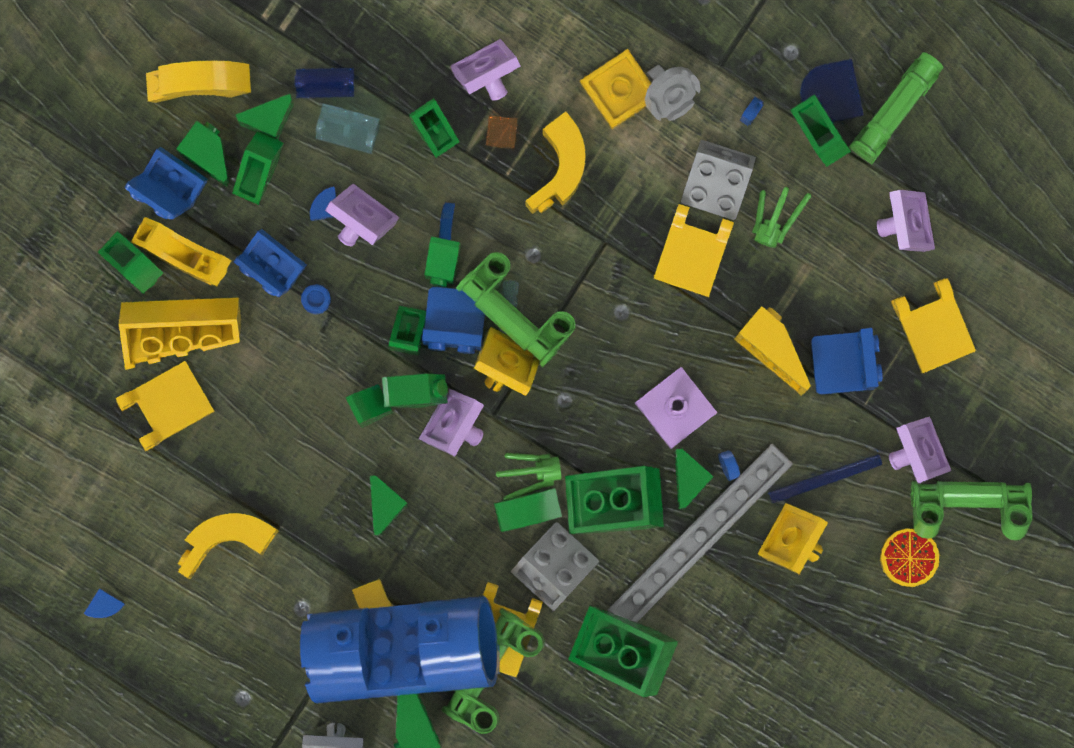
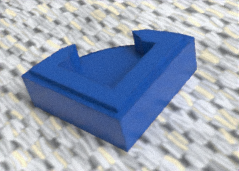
M754 97L742 114L740 121L747 126L751 125L763 107L764 102Z
M335 187L325 189L314 199L310 209L311 221L333 218L325 210L329 203L336 198Z
M445 202L443 204L439 238L451 240L455 203Z
M99 589L84 614L93 618L110 617L118 613L125 606V603Z

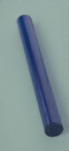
M879 454L769 492V498L772 504L881 466L882 460Z

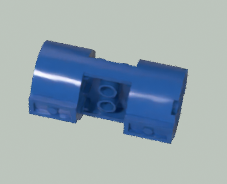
M485 596L370 609L358 608L307 614L309 621H303L301 627L302 668L305 667L306 675L310 679V682H306L305 686L309 697L314 703L493 687L497 680V674H500V647L497 643L496 626L490 603Z

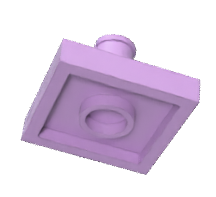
M501 39L450 66L454 76L469 94L485 86L491 100H499L508 93L501 77L521 67L516 56Z
M355 184L349 186L333 199L325 210L345 225L338 238L347 246L355 245L359 236L373 245L392 229L400 218Z
M907 190L889 192L893 217L877 221L879 235L887 237L888 235L897 234L899 250L922 252L934 250L935 246L925 192Z
M682 367L635 402V405L670 449L717 414V411Z
M448 388V404L437 406L419 439L428 445L456 456L464 440L472 446L478 445L482 440L483 430L473 426L484 405L473 398Z
M930 416L896 428L904 448L889 454L890 463L895 470L911 465L918 483L951 471Z

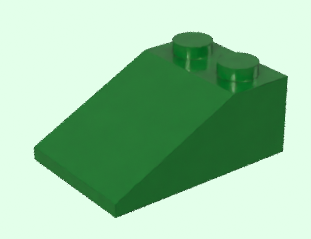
M640 466L565 476L569 534L664 527L659 468Z
M589 606L568 660L642 697L655 696L658 694L678 641L650 627L597 607Z
M419 694L397 696L396 738L398 741L393 744L395 748H442Z

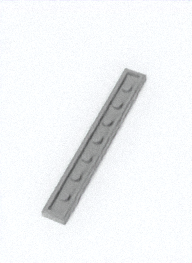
M771 444L607 611L637 623L793 463L777 447Z

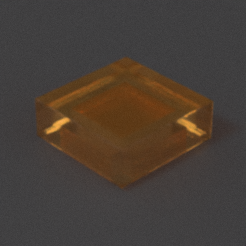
M489 116L486 146L515 149L518 119Z

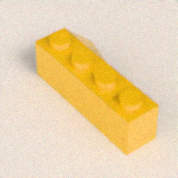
M239 298L121 302L119 330L125 370L135 368L136 364L148 361L149 364L160 362L162 357L176 354L177 357L186 356L189 351L199 348L206 351L239 343L241 331Z

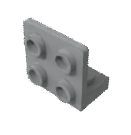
M701 139L681 203L735 220L753 171L756 157Z
M556 522L510 572L554 612L598 564L599 560Z

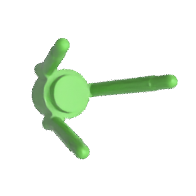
M783 188L771 220L765 219L763 224L766 192L761 190L756 222L752 233L756 234L754 241L771 248H776L777 243L782 244L786 233L811 198V194L807 193L780 231L781 225L777 221L789 188Z
M505 453L504 456L507 459L539 462L535 463V467L496 472L497 477L536 473L537 480L543 479L541 482L504 496L503 500L520 495L523 496L543 487L554 486V481L561 480L559 458H550V454Z

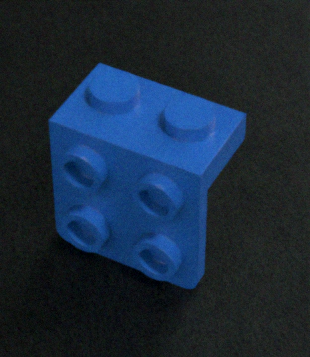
M162 147L156 149L144 172L129 180L125 185V189L130 192L131 197L135 200L145 202L154 208V212L164 219H174L193 207L208 179Z
M432 287L428 292L425 329H423L422 337L423 345H428L430 350L445 351L446 347L457 348L459 353L475 354V350H481L485 314L474 306L475 302L465 292H459L457 289Z
M872 328L860 329L855 333L815 336L812 338L815 388L818 394L874 390L879 386L878 382H881L883 379L881 364H876L875 353L879 352L878 335H873Z

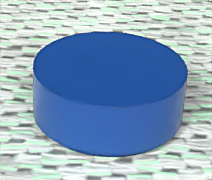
M315 284L308 286L303 291L301 302L307 312L318 315L324 313L329 308L331 297L325 287Z
M729 450L719 453V462L727 480L731 481L739 478L740 470L733 453Z

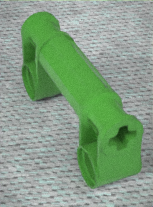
M922 52L919 58L915 59L902 76L901 82L867 126L860 131L849 148L872 165L886 147L892 134L920 97H924L938 79L939 73L943 69L942 64L930 54Z
M499 252L491 253L465 276L456 289L459 292H465L475 302L474 306L481 310L524 351L528 350L540 361L539 365L543 368L568 340L575 329V320L569 313L560 311L553 314L540 329L537 328L495 290L503 282L510 270L511 264L506 255ZM489 266L497 267L500 270V273H493L489 269ZM554 324L562 326L565 333L556 331Z
M912 481L910 495L911 506L913 507V527L916 534L921 538L930 539L938 534L944 517L943 507L1000 508L1002 532L1011 540L1024 538L1032 522L1031 483H1024V485H1006L1005 482L937 481L936 484H918L917 481ZM923 518H930L935 523H926ZM1011 520H1019L1023 525H1016Z
M504 608L500 609L501 615L495 624L497 643L500 647V661L508 647L526 657H533L539 654L545 645L543 634ZM509 622L505 631L502 633V630L504 629L506 623ZM526 635H533L537 638L538 647L536 650L529 651L524 647L523 639ZM484 688L455 690L447 706H443L441 709L443 713L452 719L467 725L481 734L493 731L500 721L498 710L479 698ZM463 698V701H462L461 705H460L459 708L457 709L458 704L460 703L461 699ZM486 711L491 714L493 718L491 726L484 727L478 722V714L480 712Z

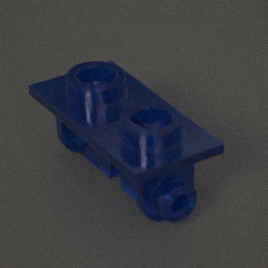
M354 68L296 69V98L354 97Z

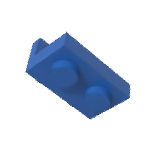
M263 229L257 231L244 252L234 260V263L239 266V270L244 275L254 278L262 284L264 291L277 297H281L291 289L307 266L306 263Z

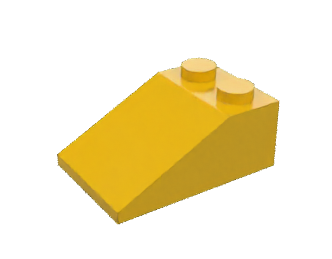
M761 306L734 340L802 396L811 385L785 325L780 322L782 317L772 308L768 307L766 310Z

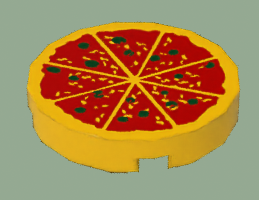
M906 528L894 532L885 540L880 553V563L883 572L892 582L901 586L915 587L925 584L934 576L939 566V551L932 538H921L914 529Z

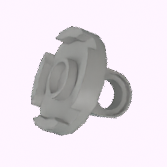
M657 65L646 73L651 82L645 96L646 108L657 120H661V118H667L669 121L675 120L687 113L695 104L692 99L696 91L698 94L700 93V81L688 68L675 67L665 71L660 65Z

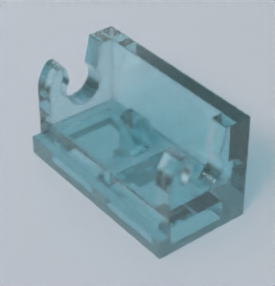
M323 103L315 132L317 133L315 138L372 154L380 121L379 118Z

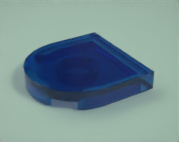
M852 59L819 65L813 68L804 78L800 87L801 103L816 95L833 122L863 117L864 113Z

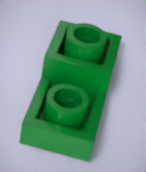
M555 488L545 489L525 496L520 495L494 503L501 532L562 517Z

